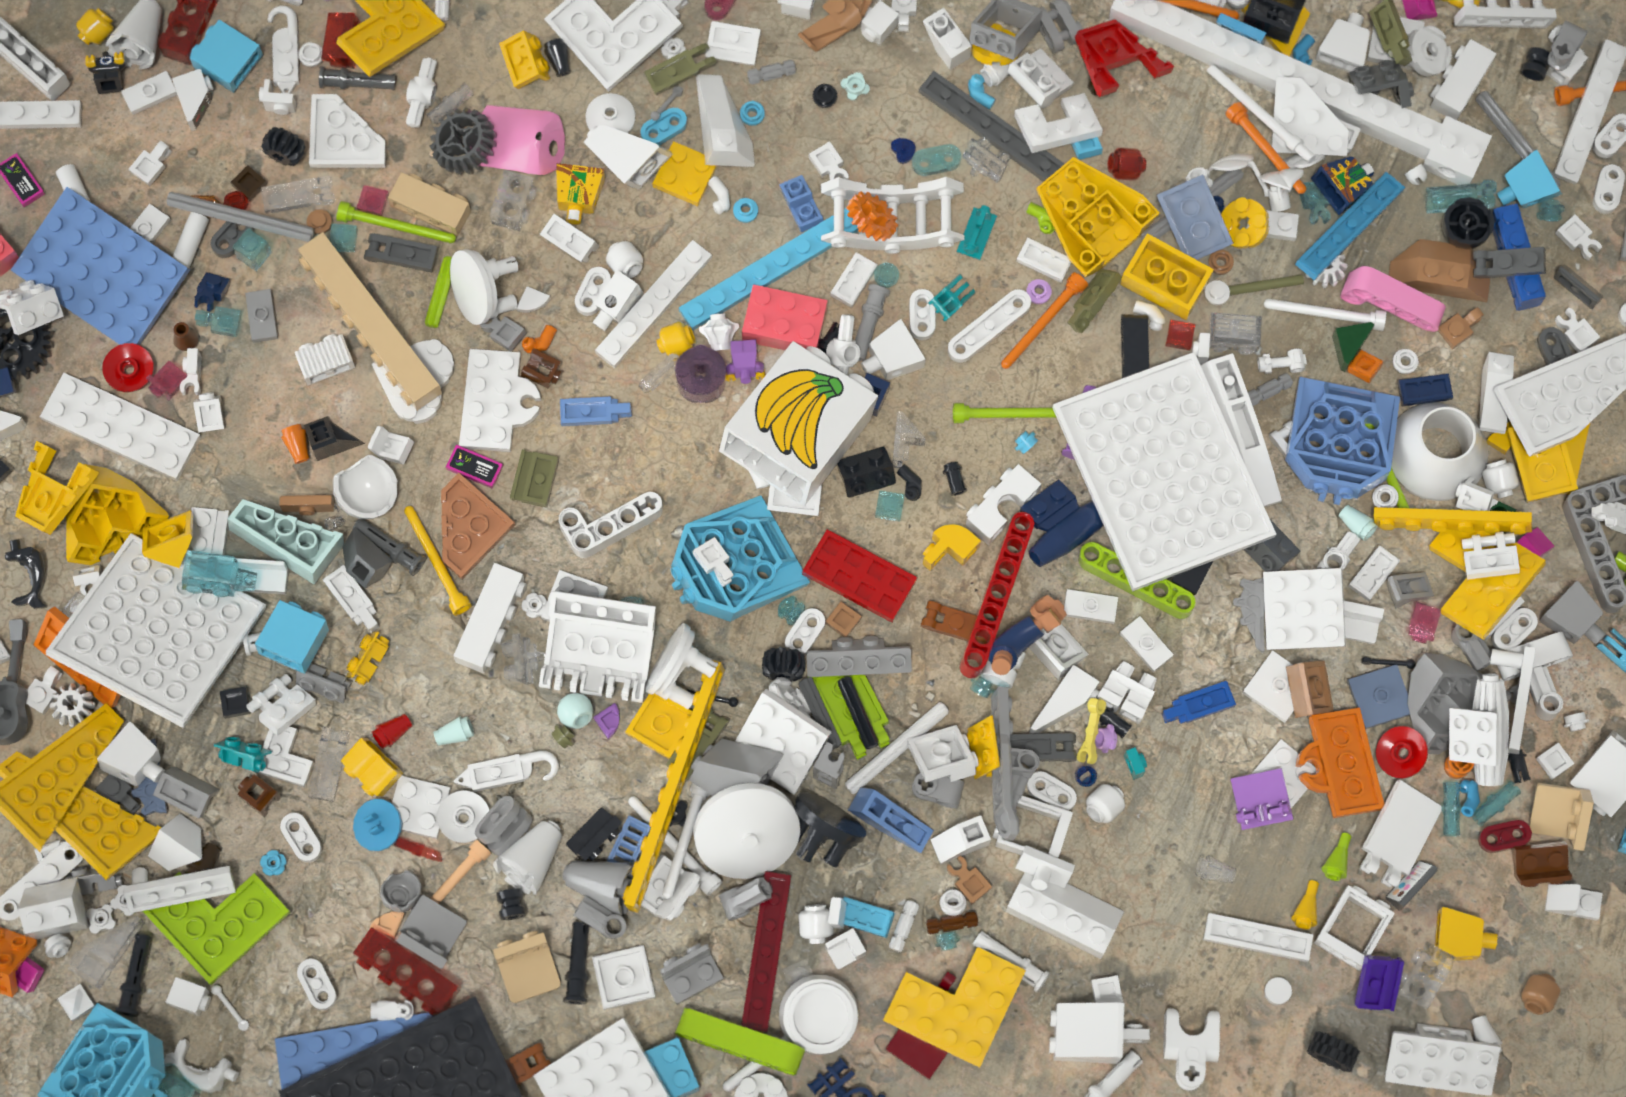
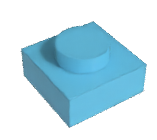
M1098 137L1071 143L1078 160L1102 154L1103 148Z

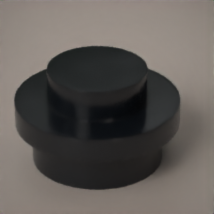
M829 84L818 85L813 91V101L821 108L832 107L837 101V91Z

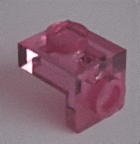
M168 361L154 377L150 374L146 377L150 385L148 389L157 398L163 396L169 401L180 390V384L187 378V375L171 361Z
M1416 601L1408 627V635L1412 636V640L1424 644L1427 643V640L1434 641L1441 608Z

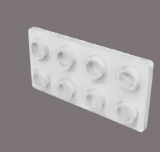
M1417 1023L1415 1034L1399 1031L1393 1032L1385 1081L1490 1096L1493 1091L1500 1046L1473 1041L1470 1030Z

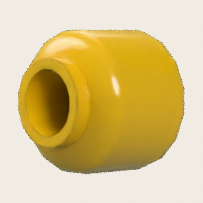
M100 8L96 10L88 9L76 23V27L80 31L77 36L87 45H90L91 42L101 45L113 32V25L111 24L113 20Z
M680 321L661 328L659 332L660 338L656 339L660 352L666 353L670 358H677L691 352L693 344L696 343L690 325H685Z

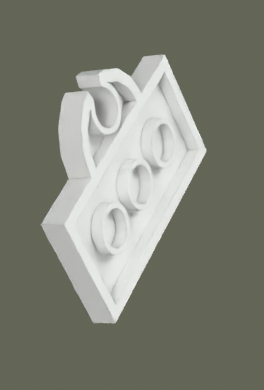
M469 350L459 446L473 450L511 452L513 428L524 427L533 422L538 416L540 407L533 406L526 409L521 406L525 398L541 401V397L532 382L519 377L520 352Z

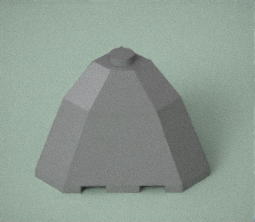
M1424 653L1417 661V665L1411 673L1407 704L1413 728L1424 737L1428 746V754H1440L1448 749L1450 708L1472 710L1477 680L1482 679L1483 675L1470 666L1445 655ZM1506 690L1508 702L1512 697V694Z

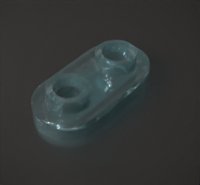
M952 144L921 149L912 157V169L920 176L953 171L960 165L961 152L958 147ZM951 157L953 161L946 162L944 158ZM927 162L928 166L922 167L920 163Z

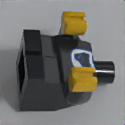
M104 51L102 57L96 58V61L94 55H91V57L87 55L85 57V65L91 73H94L93 80L98 95L116 93L123 90V79L120 71L126 67L123 52H119V54L115 52L114 56H110L108 51Z

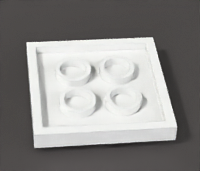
M1342 568L1263 572L1267 650L1346 647Z
M765 689L735 742L782 753L783 757L774 771L771 780L795 795L832 732Z

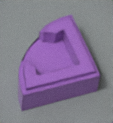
M614 703L593 717L609 740L619 727L620 716L617 705Z

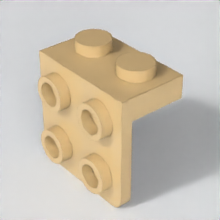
M538 931L529 932L522 936V940L516 942L506 940L497 944L498 948L493 949L509 999L512 1003H518L542 995L561 986L544 932L538 934Z

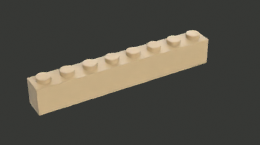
M322 232L298 249L301 256L298 260L300 265L306 272L311 271L315 276L313 281L320 291L326 290L329 294L327 300L335 310L339 308L344 314L341 318L349 329L354 327L358 333L356 338L364 349L366 347L370 348L373 352L370 355L372 360L378 367L383 366L388 372L385 376L393 387L398 385L402 391L400 396L406 405L410 406L412 404L418 411L441 395L440 385L325 234Z

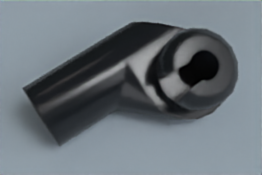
M904 464L897 471V474L906 482L905 497L910 501H916L922 494V480Z

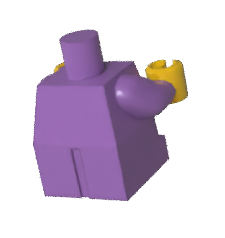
M756 340L730 341L732 363L726 366V380L730 382V379L735 381L736 378H740L741 383L748 384L751 382V377H755L757 380H759V377L763 379L765 377V368L762 362L757 361Z

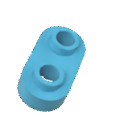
M679 108L667 109L660 114L659 120L653 121L651 119L643 124L641 138L658 145L665 143L685 130L687 126L686 114ZM676 120L679 122V124L673 126L670 124V122ZM651 133L658 135L656 138L649 137Z

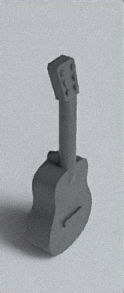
M23 619L9 621L12 649L8 676L3 677L0 682V745L18 742L25 735L28 727V717L25 710L27 690L25 687L17 684L23 642L26 641L27 622Z

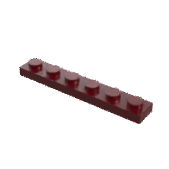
M765 871L764 879L770 884L773 892L771 893L772 898L761 903L759 908L741 1026L767 1034L791 875Z

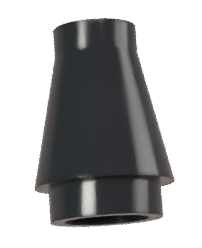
M562 38L546 42L543 52L554 69L556 76L563 77L570 74L567 44L564 43Z

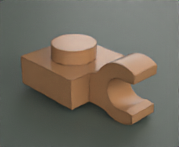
M1478 307L1464 318L1457 313L1439 326L1437 331L1453 350L1473 335L1474 332L1471 327L1481 321V317L1484 314Z

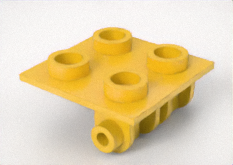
M989 716L967 729L970 752H975L979 764L978 767H975L976 775H974V779L984 775L992 777V771L1000 767L993 716Z

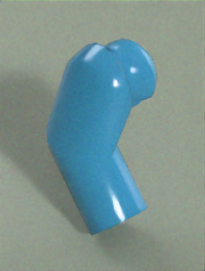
M1306 34L1292 50L1294 59L1309 66L1312 64V59H1309L1307 51L1315 43V39L1311 35Z

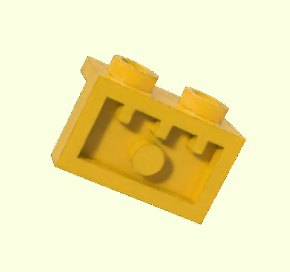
M523 30L499 43L515 88L520 89L539 78L544 81L550 79L548 73L549 65L542 56L540 50L542 45L536 35Z

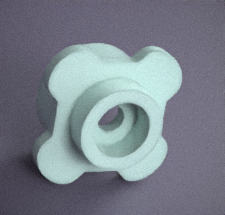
M861 73L851 74L847 79L841 81V87L848 93L847 98L849 100H856L857 96L868 94L870 91V87L865 84V79Z

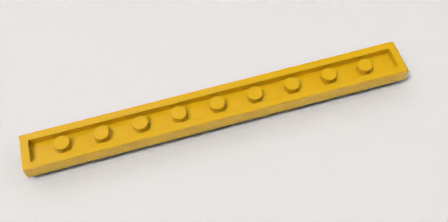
M712 660L717 662L718 666L715 667L716 670L710 678L702 673V687L694 695L692 715L689 714L685 720L684 729L686 731L683 739L680 738L676 745L675 753L677 757L675 762L669 765L667 771L668 782L666 787H662L660 790L657 812L654 811L651 815L649 835L645 836L642 840L640 860L635 861L632 868L633 880L630 886H626L623 894L624 904L629 911L639 913L725 671L722 663Z

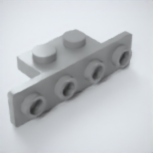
M866 636L863 639L853 640L850 637H841L832 641V650L807 651L808 677L909 673L912 671L911 648L909 646L885 647L883 638L876 636Z

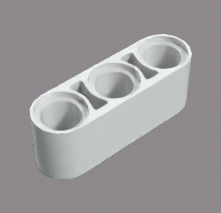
M1564 632L1554 633L1505 650L1524 654L1525 646L1536 648L1533 668L1540 666L1549 667L1573 657ZM1497 665L1504 681L1521 676V669Z

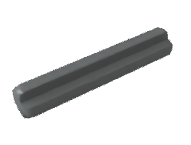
M813 678L802 679L799 682V687L814 720L832 732L827 742L833 745V749L838 748L842 742Z

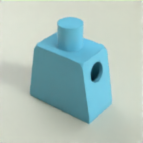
M1538 150L1533 151L1504 175L1510 186L1497 193L1504 206L1518 199L1523 208L1562 195Z

